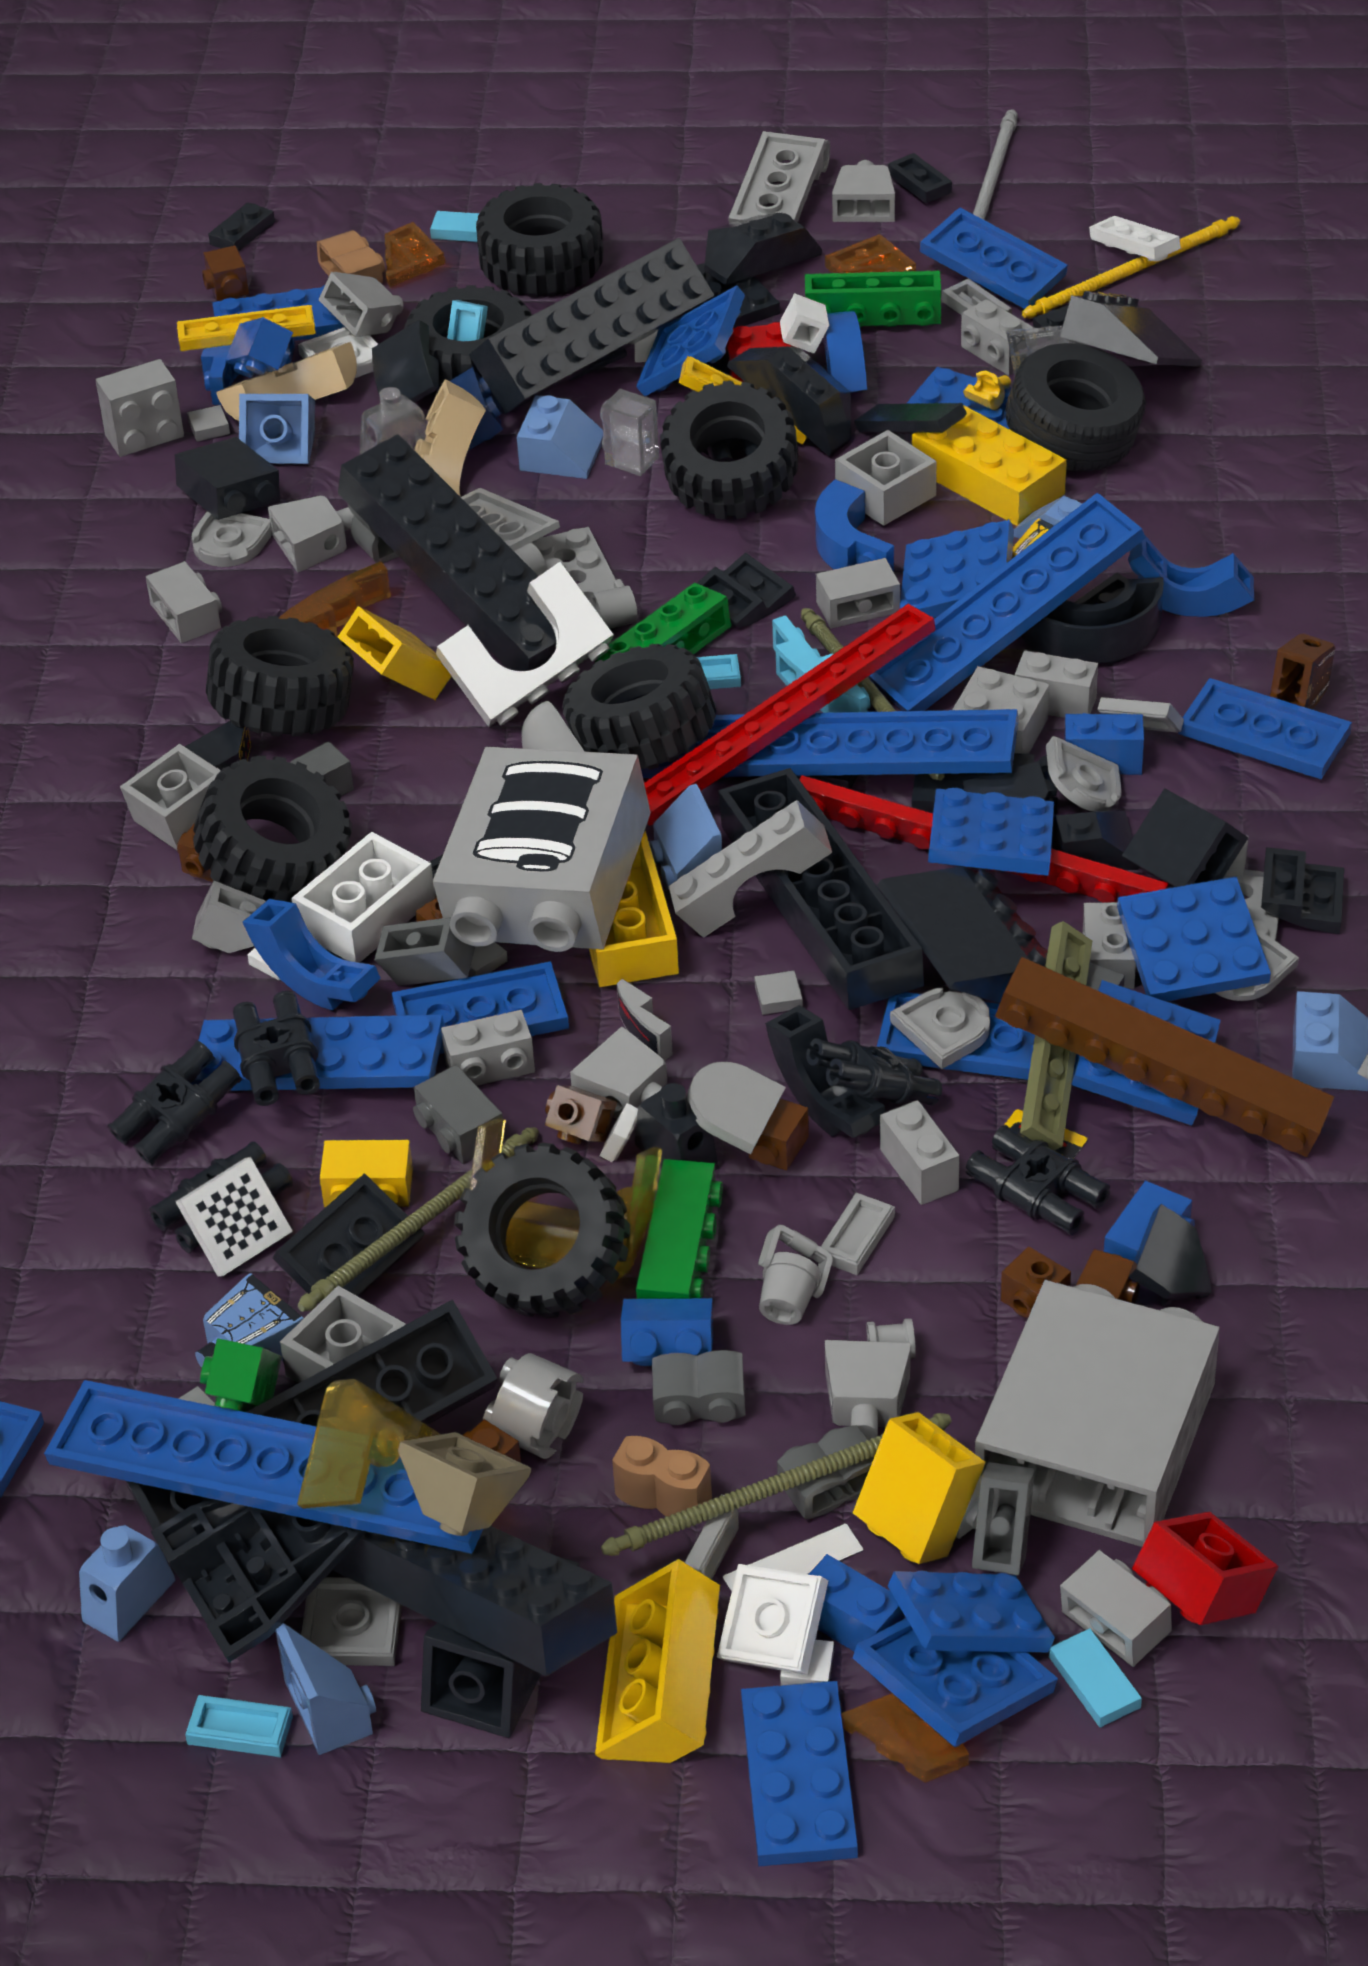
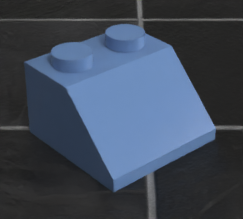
M536 395L517 435L520 471L587 479L605 439V431L570 399Z
M697 784L688 786L653 824L654 840L649 841L655 864L660 863L661 877L666 890L669 889V885L677 881L681 876L686 875L708 860L712 855L722 850L721 833Z
M1297 991L1293 1024L1292 1078L1314 1088L1368 1091L1367 1078L1357 1074L1368 1053V1018L1340 994Z

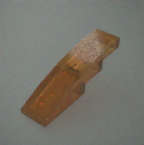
M380 561L346 575L308 596L287 610L279 618L288 619L290 617L299 619L300 622L318 624L319 628L323 630L327 628L334 632L337 638V627L347 624L358 606L363 608L391 597L388 569Z

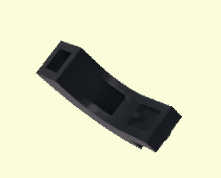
M798 1005L765 1023L775 1060L788 1087L799 1104L808 1107V1115L821 1129L830 1136L843 1131L852 1138H855L858 1135L869 1132L871 1128L880 1124V1115L886 1113L885 1106L873 1098H864L854 1089L829 1085L826 1080L827 1067L812 1066L808 1063L806 1058L807 1049L820 1050L819 1048L812 1047L810 1045L811 1041L818 1038L828 1042L822 1018Z

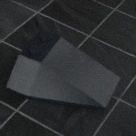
M215 1499L192 1505L151 1531L161 1551L183 1583L229 1663L269 1638L367 1533V1531Z

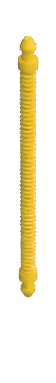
M1233 216L1228 217L1226 221L1220 219L1213 222L1209 227L1180 239L1181 249L1168 254L1166 259L1215 237L1220 238L1226 235L1228 230H1234L1238 227L1240 219ZM1140 256L1048 298L1043 297L1036 300L1035 305H1029L1023 310L1022 316L1027 319H1033L1038 314H1046L1052 309L1069 303L1071 295L1084 296L1085 291H1096L1163 260L1150 261L1147 257Z

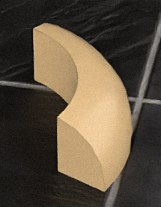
M348 342L296 361L294 364L293 362L279 368V370L244 380L220 390L216 394L225 411L235 420L239 421V394H309L316 400L348 389L353 384L357 373V361L352 343Z
M445 379L425 419L428 421L425 431L426 438L425 440L419 439L414 450L460 496L459 486L464 460L473 435L486 410L473 395Z

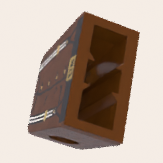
M1298 634L1280 647L1277 651L1270 697L1313 710L1329 687L1335 645L1307 634ZM1301 687V690L1296 694L1295 690Z

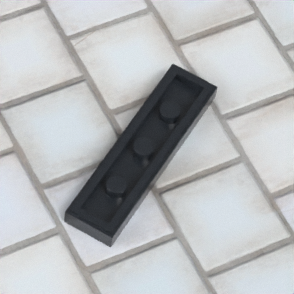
M963 403L877 404L854 420L858 432H885L889 430L891 432L943 433L963 419L967 413Z

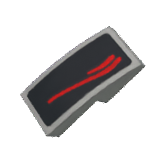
M621 979L617 982L618 1010L625 1028L666 1061L673 1055L671 1026L653 1015L652 997Z

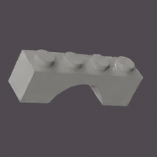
M794 801L669 885L675 913L704 938L735 917L733 910L734 895L738 888L749 878L770 870H788L801 874L831 854L832 850L825 826L799 801Z

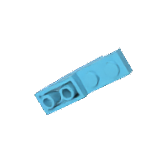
M786 615L772 620L773 649L776 651V674L786 686L833 655L831 653L821 657L818 650L812 649L806 642L802 630L799 627L795 628ZM856 684L824 706L820 711L823 713L867 712V709L870 708V698L865 688L859 687Z

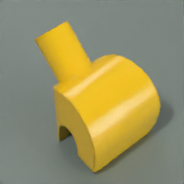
M980 371L976 373V384L974 386L968 384L963 390L964 396L995 411L1003 403L1005 398L1004 390L1011 386V379L1007 375L997 377L991 372Z

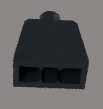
M677 1083L666 1084L659 1092L641 1102L637 1112L635 1145L658 1166L662 1168L663 1160L671 1159L715 1163V1170L719 1169L713 1135L696 1122L697 1116L687 1101L686 1090L682 1085Z

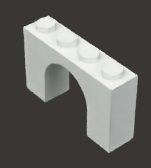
M561 562L531 581L527 590L552 625L556 636V650L544 665L530 671H514L501 666L490 656L469 625L437 646V657L488 727L495 722H498L500 726L504 725L519 713L516 709L527 700L530 704H534L549 692L547 686L557 679L564 683L579 672L580 669L577 665L587 658L594 662L610 649L607 644L611 642L613 633Z

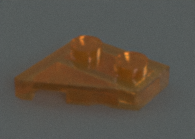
M414 222L385 233L386 278L389 287L446 264L444 253Z
M881 234L825 255V267L832 273L916 271V263Z
M893 1693L841 1713L844 1730L850 1734L858 1731L875 1743V1750L890 1760L902 1763L906 1771L924 1783L969 1765V1753L963 1743L957 1747L952 1746Z

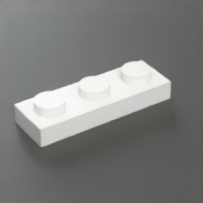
M1112 216L1089 227L1092 240L1104 243L1107 247L1125 250L1128 254H1138L1147 257L1150 261L1164 260L1168 257V254L1181 249L1179 236L1117 216Z

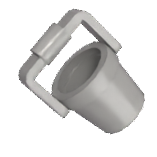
M778 1225L767 1233L758 1265L764 1267V1280L759 1310L763 1316L775 1323L793 1325L802 1319L811 1296L819 1298L822 1295L833 1259L831 1254L818 1246L816 1242L784 1225ZM778 1239L804 1256L790 1252H777L774 1254ZM808 1258H811V1259L815 1260L816 1262L819 1263V1265L817 1266L814 1262H812V1261H811L810 1259H808Z

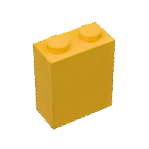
M359 606L338 635L341 641L381 675L433 700H436L451 678L450 673L436 653L413 633Z
M919 1412L890 1418L853 1514L865 1522L872 1533L884 1537L900 1550L901 1555L909 1561L922 1564L947 1557L986 1462Z

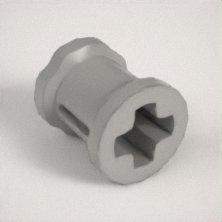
M911 1318L904 1319L902 1324L876 1326L874 1322L866 1323L867 1341L911 1343V1359L915 1358V1336Z

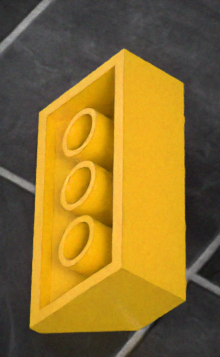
M680 1559L615 1595L617 1633L609 1638L595 1755L601 1759L671 1763L704 1745L708 1699L711 1691L712 1659L715 1652L716 1620L719 1613L720 1585Z

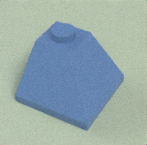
M239 394V439L270 464H309L315 436V400L309 394Z
M282 1623L275 1633L285 1684L318 1755L372 1735L370 1714L376 1712V1706L368 1686L363 1685L359 1687L351 1669Z

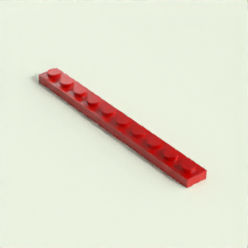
M908 603L646 781L644 785L651 811L647 825L651 826L688 786L697 784L700 791H702L936 630L934 618Z
M801 775L800 782L827 819L840 822L849 828L858 827L874 832L883 838L905 841L920 849H929L933 821L932 813ZM1051 849L1048 876L1005 871L1019 875L1031 882L1039 881L1056 886L1068 893L1076 892L1093 897L1102 903H1117L1118 897L1169 888L1167 882L1055 849Z

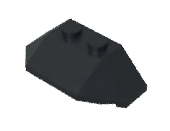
M786 213L758 215L708 231L704 271L723 284L728 285L820 256L822 248L806 228L794 221L790 215Z
M788 346L749 348L729 361L727 367L744 382L754 384V389L758 390L762 387L772 392V398L775 396L780 398L786 405V410L791 412L797 429L828 456L850 441L851 392L801 348Z

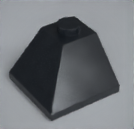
M1125 811L1087 812L1053 816L1052 843L1055 850L1126 871L1140 869V867L1122 856L1133 838Z

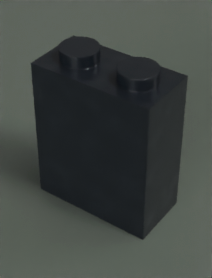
M237 437L175 454L176 486L218 520L280 502L279 470Z
M1164 788L1122 856L1174 888L1223 879L1248 840V837L1224 820Z

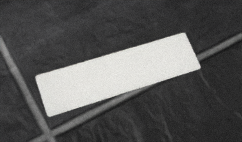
M843 1524L748 1566L809 1574L826 1554L840 1561L863 1551V1548L849 1526ZM737 1570L723 1576L731 1592Z

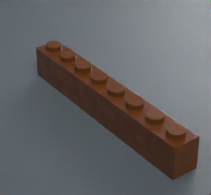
M1021 957L995 1014L996 1018L1007 1022L1012 1027L1023 1029L1045 1039L1050 1044L1063 1047L1085 1057L1090 1062L1099 1063L1123 1074L1130 1080L1139 1081L1163 1092L1168 1097L1181 1100L1201 1109L1208 1115L1221 1118L1241 1127L1248 1133L1261 1136L1281 1145L1288 1151L1296 1152L1305 1157L1308 1156L1317 1140L1335 1097L1024 957Z

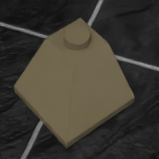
M456 1432L400 1441L398 1448L399 1455L423 1515L440 1522V1529L457 1536H466L470 1531L489 1528L526 1482L531 1472L530 1467Z

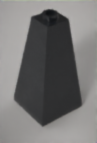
M559 1557L579 1567V1562ZM437 1623L427 1630L424 1635L421 1712L510 1738L541 1674Z

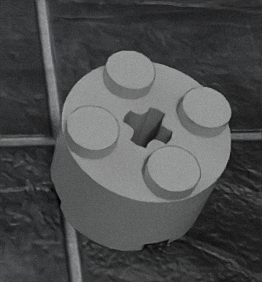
M532 1353L525 1354L519 1360L511 1357L506 1361L501 1370L499 1380L502 1386L496 1400H493L488 1405L483 1420H487L518 1440L519 1448L547 1459L557 1451L550 1448L555 1438L566 1439L576 1421L583 1398V1393L576 1390V1382L583 1383V1377L574 1371Z

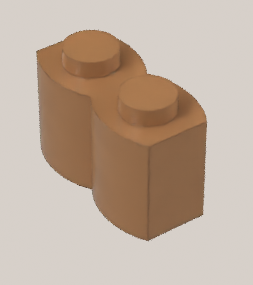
M351 230L317 241L318 262L328 276H330L331 272H340L373 277L380 283H383L382 273L385 272V263L379 253H375L369 247L366 238L361 237L356 231Z
M626 1436L612 1460L615 1495L631 1506L643 1509L657 1508L663 1515L670 1517L671 1514L681 1513L682 1510L686 1511L687 1508L692 1509V1506H697L700 1503L703 1504V1502H708L712 1499L710 1464L695 1453L684 1450H667L659 1442L647 1437Z

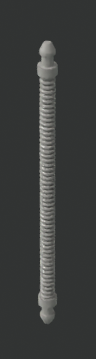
M1014 109L1008 110L1001 121L1000 133L973 212L974 215L985 220L1012 133L1017 126L1018 114Z

